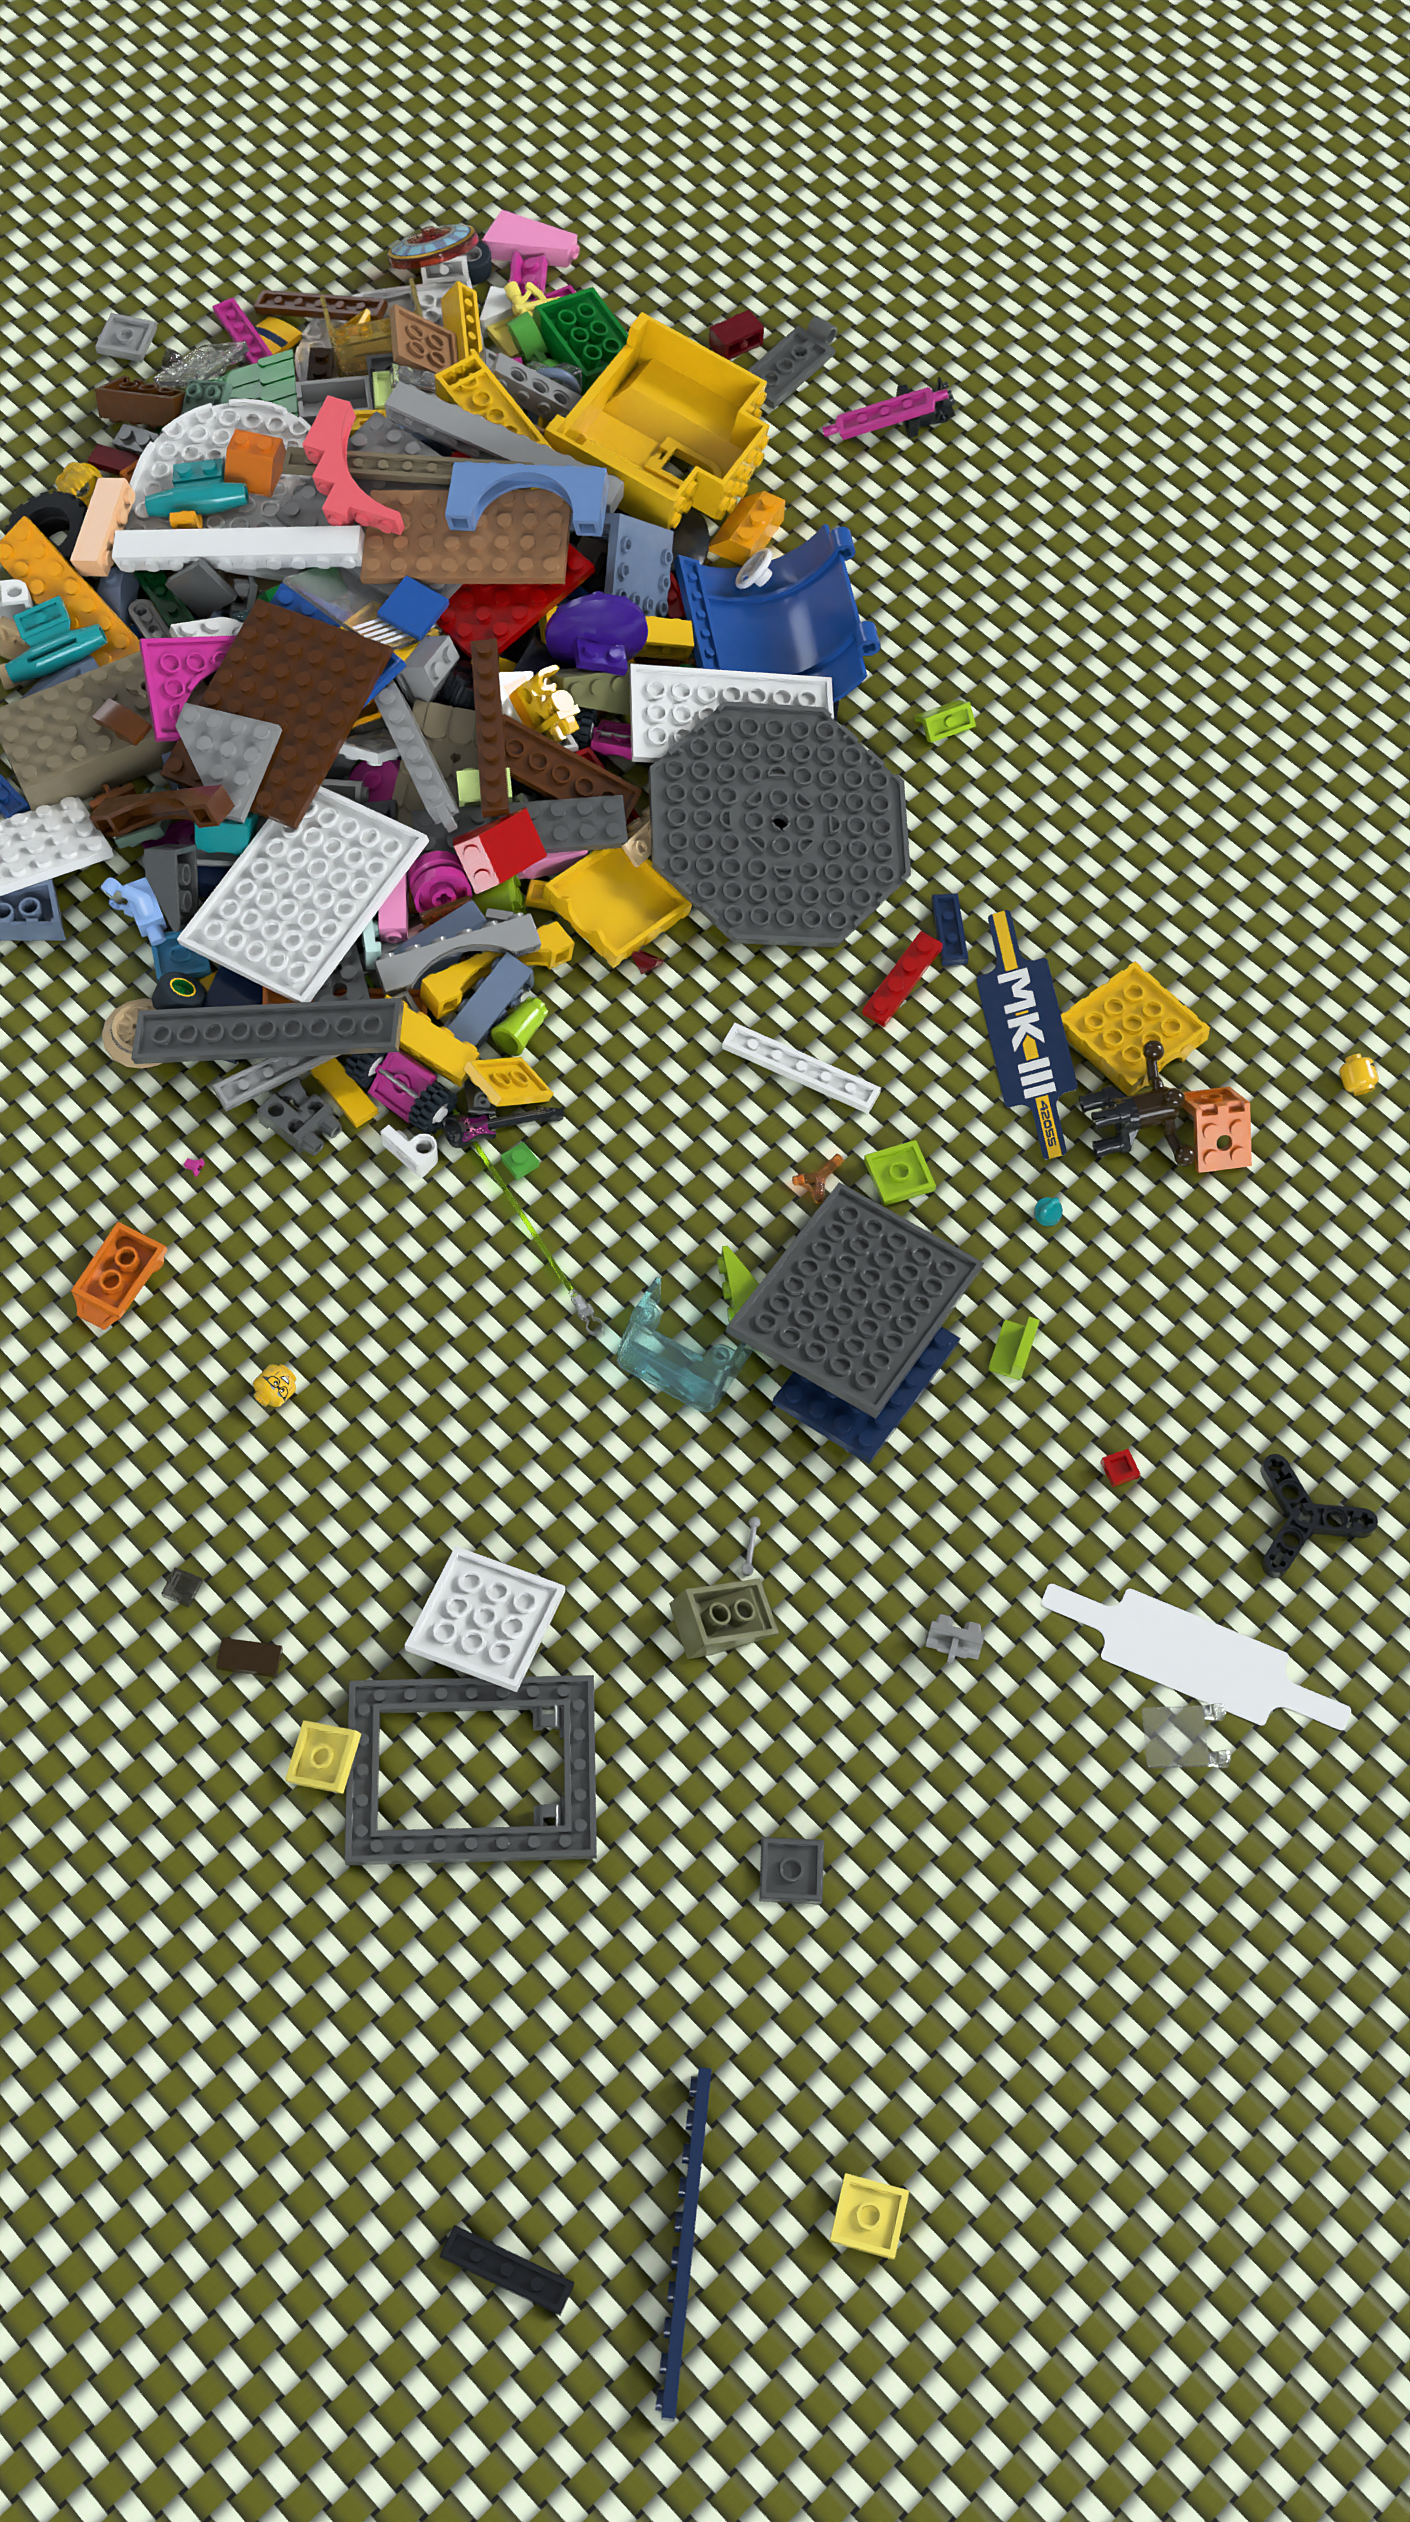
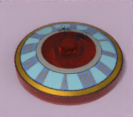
M470 225L427 226L422 228L420 232L414 233L392 246L387 252L390 266L395 269H416L432 266L468 252L477 245L479 238L476 228Z

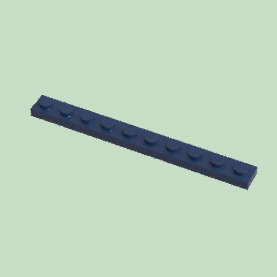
M699 2067L698 2077L691 2076L689 2096L695 2097L694 2110H687L685 2130H692L691 2143H684L682 2164H688L687 2178L680 2177L678 2198H685L683 2212L677 2211L674 2231L681 2233L680 2247L673 2246L671 2267L677 2268L676 2282L669 2281L667 2302L673 2303L672 2317H665L663 2338L670 2339L668 2353L661 2352L659 2374L666 2375L664 2389H657L655 2411H662L661 2420L675 2422L712 2071L710 2068Z

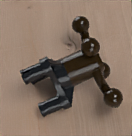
M1150 1040L1143 1046V1055L1146 1058L1148 1083L1153 1088L1152 1090L1125 1096L1110 1085L1103 1087L1102 1091L1079 1096V1104L1083 1113L1107 1107L1105 1110L1091 1112L1092 1121L1098 1120L1093 1123L1096 1130L1113 1124L1116 1127L1117 1133H1115V1136L1092 1141L1093 1151L1097 1158L1116 1152L1121 1154L1130 1152L1138 1130L1164 1123L1163 1133L1174 1154L1176 1163L1184 1167L1190 1166L1196 1159V1152L1191 1146L1181 1145L1175 1133L1176 1125L1174 1121L1179 1115V1108L1185 1102V1095L1180 1089L1164 1086L1163 1081L1158 1075L1157 1061L1164 1055V1047L1159 1041Z

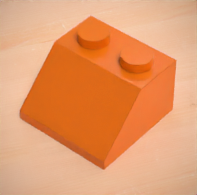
M235 429L226 451L224 482L245 483L248 493L271 498L283 472L282 467L286 449L282 438Z

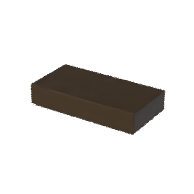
M222 1637L216 1667L217 1670L277 1678L283 1647L282 1645Z

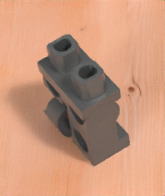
M298 1077L290 1080L277 1092V1095L273 1094L257 1109L259 1123L267 1129L271 1128L284 1141L294 1146V1149L299 1153L305 1150L311 1155L316 1156L324 1147L323 1141L318 1137L324 1132L330 1138H335L342 1131L341 1123L334 1117L333 1108L316 1094L310 1097L306 1096V1092L300 1085ZM292 1099L294 1106L298 1108L297 1112L288 1105Z

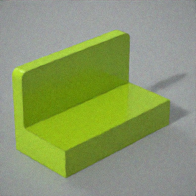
M956 700L914 716L915 721L923 723L927 742L930 743L976 727L971 704L967 701Z
M1029 1317L1026 1326L1008 1320L1003 1322L988 1367L989 1371L1021 1380L1040 1322L1039 1319Z

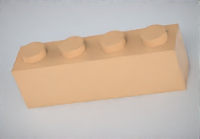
M98 478L70 559L81 576L108 577L111 566L114 564L112 551L115 530H124L136 495L125 478Z

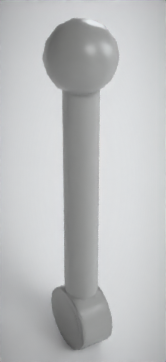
M756 1516L749 1520L751 1531L746 1564L742 1566V1573L745 1576L752 1575L754 1570L751 1565L756 1530L761 1523L760 1519Z

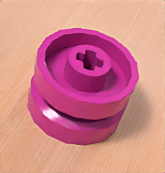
M448 851L426 853L417 858L409 868L407 879L416 909L424 917L431 920H440L469 902L472 898L471 886L459 857Z

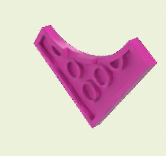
M237 635L140 639L139 646L155 742L178 741L181 738L175 725L184 704L195 687L207 676L218 670Z

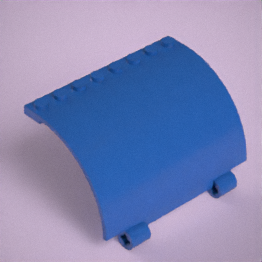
M823 524L801 546L781 557L771 560L768 568L772 571V575L761 587L753 583L745 589L737 588L735 581L742 567H708L700 565L699 560L678 555L674 560V566L686 619L692 622L693 651L697 668L831 677L833 703L860 685L867 677L863 656L876 654L880 650L881 645L875 624L871 621L861 622L845 564V561L853 558L856 552L850 530L846 527H837L830 532L829 526Z

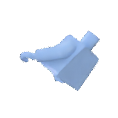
M146 877L123 886L116 879L107 878L101 885L102 890L111 897L118 890L121 892V897L127 899L128 902L127 904H117L114 902V899H110L109 905L116 910H124L125 915L133 917L141 936H148L151 945L155 946L165 942L166 937L163 930L167 926Z

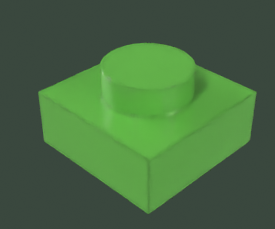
M524 1141L501 1155V1161L516 1180L539 1167V1160Z

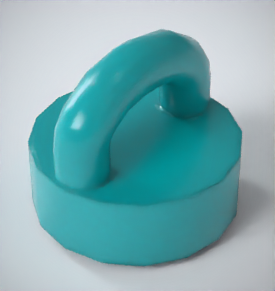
M1046 1197L1037 1202L1034 1216L1038 1223L1044 1226H1053L1060 1221L1063 1208L1059 1198Z

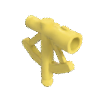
M510 282L504 286L507 298L513 302L512 312L516 316L526 311L532 316L535 306L560 298L546 299L543 292L531 282L525 285L527 292L524 296L521 295L517 282ZM530 294L537 299V301L526 302Z

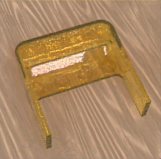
M413 277L408 278L415 309L413 313L423 317ZM320 296L339 378L368 375L366 356L393 353L390 318L335 328L331 325L325 296Z

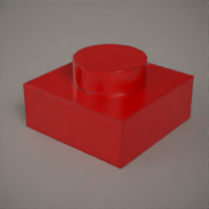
M1129 1449L1105 1456L1100 1461L1112 1487L1138 1479L1141 1474Z

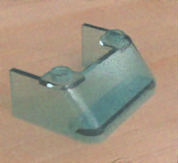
M656 1277L632 1312L617 1349V1363L622 1369L700 1412L712 1411L723 1398L749 1358L753 1348L742 1341L736 1350L724 1344H717L712 1346L703 1357L655 1331L661 1320L660 1312L656 1307L661 1299V1279Z

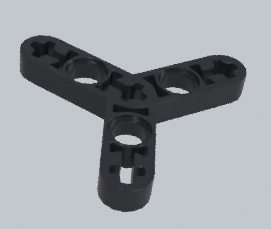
M1272 1454L1265 1458L1260 1470L1261 1475L1287 1517L1286 1523L1262 1559L1261 1566L1266 1575L1272 1578L1282 1577L1293 1563L1310 1534L1367 1538L1372 1535L1378 1525V1519L1374 1512L1366 1508L1313 1504L1289 1462L1283 1456ZM1271 1464L1274 1467L1279 1466L1281 1468L1279 1473L1269 1470ZM1281 1478L1282 1482L1278 1485L1277 1483ZM1285 1487L1293 1488L1297 1492V1498L1293 1500L1285 1498L1282 1489ZM1300 1502H1302L1301 1507L1298 1508L1297 1505H1298ZM1301 1513L1303 1516L1309 1515L1311 1517L1308 1523L1306 1520H1299ZM1329 1514L1337 1515L1341 1519V1526L1333 1527L1329 1525L1326 1516ZM1360 1518H1364V1522L1368 1524L1366 1529L1362 1528L1361 1523H1357ZM1348 1520L1352 1522L1349 1528L1347 1527ZM1285 1534L1294 1535L1298 1540V1545L1295 1547L1287 1546L1283 1542V1536ZM1279 1552H1282L1285 1555L1277 1568L1272 1567V1561L1275 1560Z

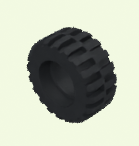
M53 491L52 494L43 492L38 497L32 496L28 498L27 503L24 505L21 503L17 507L18 511L15 514L12 513L8 520L10 524L6 525L4 535L23 516L28 517L47 539L55 533L69 530L66 539L56 549L74 567L70 559L88 507L80 498H76L73 494H64L62 491Z

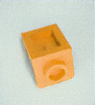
M195 511L170 513L169 522L172 529L203 528L202 515H196Z

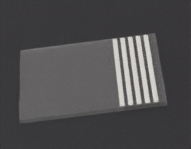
M344 567L314 568L283 578L282 583L347 631L389 645L393 651L420 642L377 618V611L387 598L368 584H362L358 577ZM435 623L424 637L442 635L444 630Z

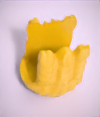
M71 462L58 475L55 484L57 491H62L64 494H73L89 507L97 480L103 477L98 469L91 464ZM88 482L89 490L87 494L77 497V491H80Z

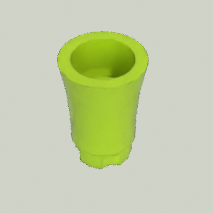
M530 996L524 1002H521L505 1020L492 1029L491 1036L497 1046L510 1055H521L528 1041L548 1014L545 1004L540 999Z

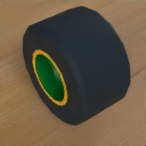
M168 972L160 977L151 1000L156 1010L201 1008L206 994L204 987L192 976L181 972Z

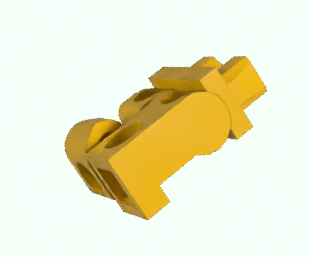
M552 665L542 669L532 678L526 680L516 688V691L532 722L537 726L535 731L540 734H546L547 738L559 743L564 741L567 735L580 729L574 718L580 710L577 705L573 706V698L567 691H557L556 683L548 685L551 683L549 678L559 670L557 665Z

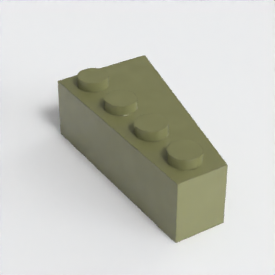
M627 662L628 670L625 676L582 668L558 670L549 678L551 683L548 685L556 683L557 691H567L573 698V706L577 705L579 707L630 716L629 667L630 664L634 663Z

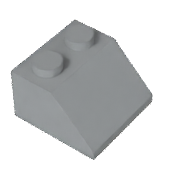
M449 635L424 637L406 659L405 664L407 666L401 672L415 699L427 701V703L433 702L443 689L451 669L456 666L460 656Z

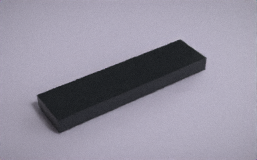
M454 2225L440 2254L441 2259L561 2316L575 2285V2282Z

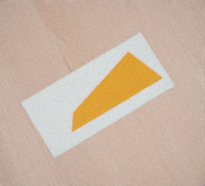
M500 672L503 715L506 714L535 730L537 726L532 722L516 691L517 687L533 677V672Z

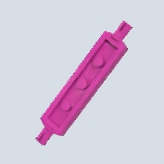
M926 387L837 415L835 424L822 427L824 436L827 437L839 433L841 438L845 440L935 412V402L949 399L947 388L933 393L930 387Z

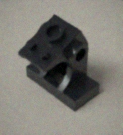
M938 377L937 386L935 389H932V392L948 388V382L942 383L941 378ZM907 385L897 386L896 397L910 393ZM951 390L948 391L949 399L935 402V412L903 421L908 438L918 437L919 427L945 423L950 418L956 416L952 407L956 405Z

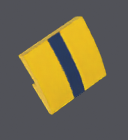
M268 316L254 327L273 355L289 350L302 340V332L275 317Z

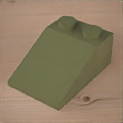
M760 1578L685 1589L669 1603L687 1659L718 1654L779 1634Z

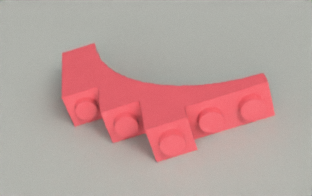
M327 395L302 444L308 460L317 464L312 475L317 490L321 494L328 496L322 507L327 522L332 526H353L354 522H357L361 526H372L385 533L392 532L401 535L405 526L400 512L390 509L368 496L356 484L349 473L347 446L350 431L356 419L351 403Z

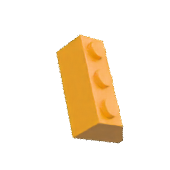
M766 491L742 498L708 546L709 552L743 566L752 555L766 547L784 521L785 500Z

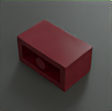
M749 309L720 323H716L709 328V346L715 353L727 360H731L763 345L764 326Z

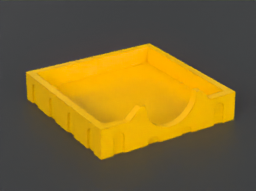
M623 848L593 851L546 883L542 897L589 942L601 957L603 956L607 960V963L612 968L619 965L622 960L629 958L632 952L653 941L660 933L674 926L678 920L688 916L692 904L652 867V862L648 858L640 866L635 867Z
M1136 961L1130 964L1127 969L1120 971L1109 979V982L1102 984L1092 991L1088 997L1074 1004L1067 1012L1061 1014L1067 1041L1127 1096L1135 1094L1144 1086H1149L1146 1058L1143 1055V1046L1146 1042L1156 1040L1164 1047V1055L1157 1061L1159 1073L1164 1066L1175 1058H1179L1181 1062L1185 1061L1193 1050L1208 1040L1210 1027L1205 1022L1199 1020L1196 1014L1187 1006L1181 1004L1179 999L1166 988L1164 989Z

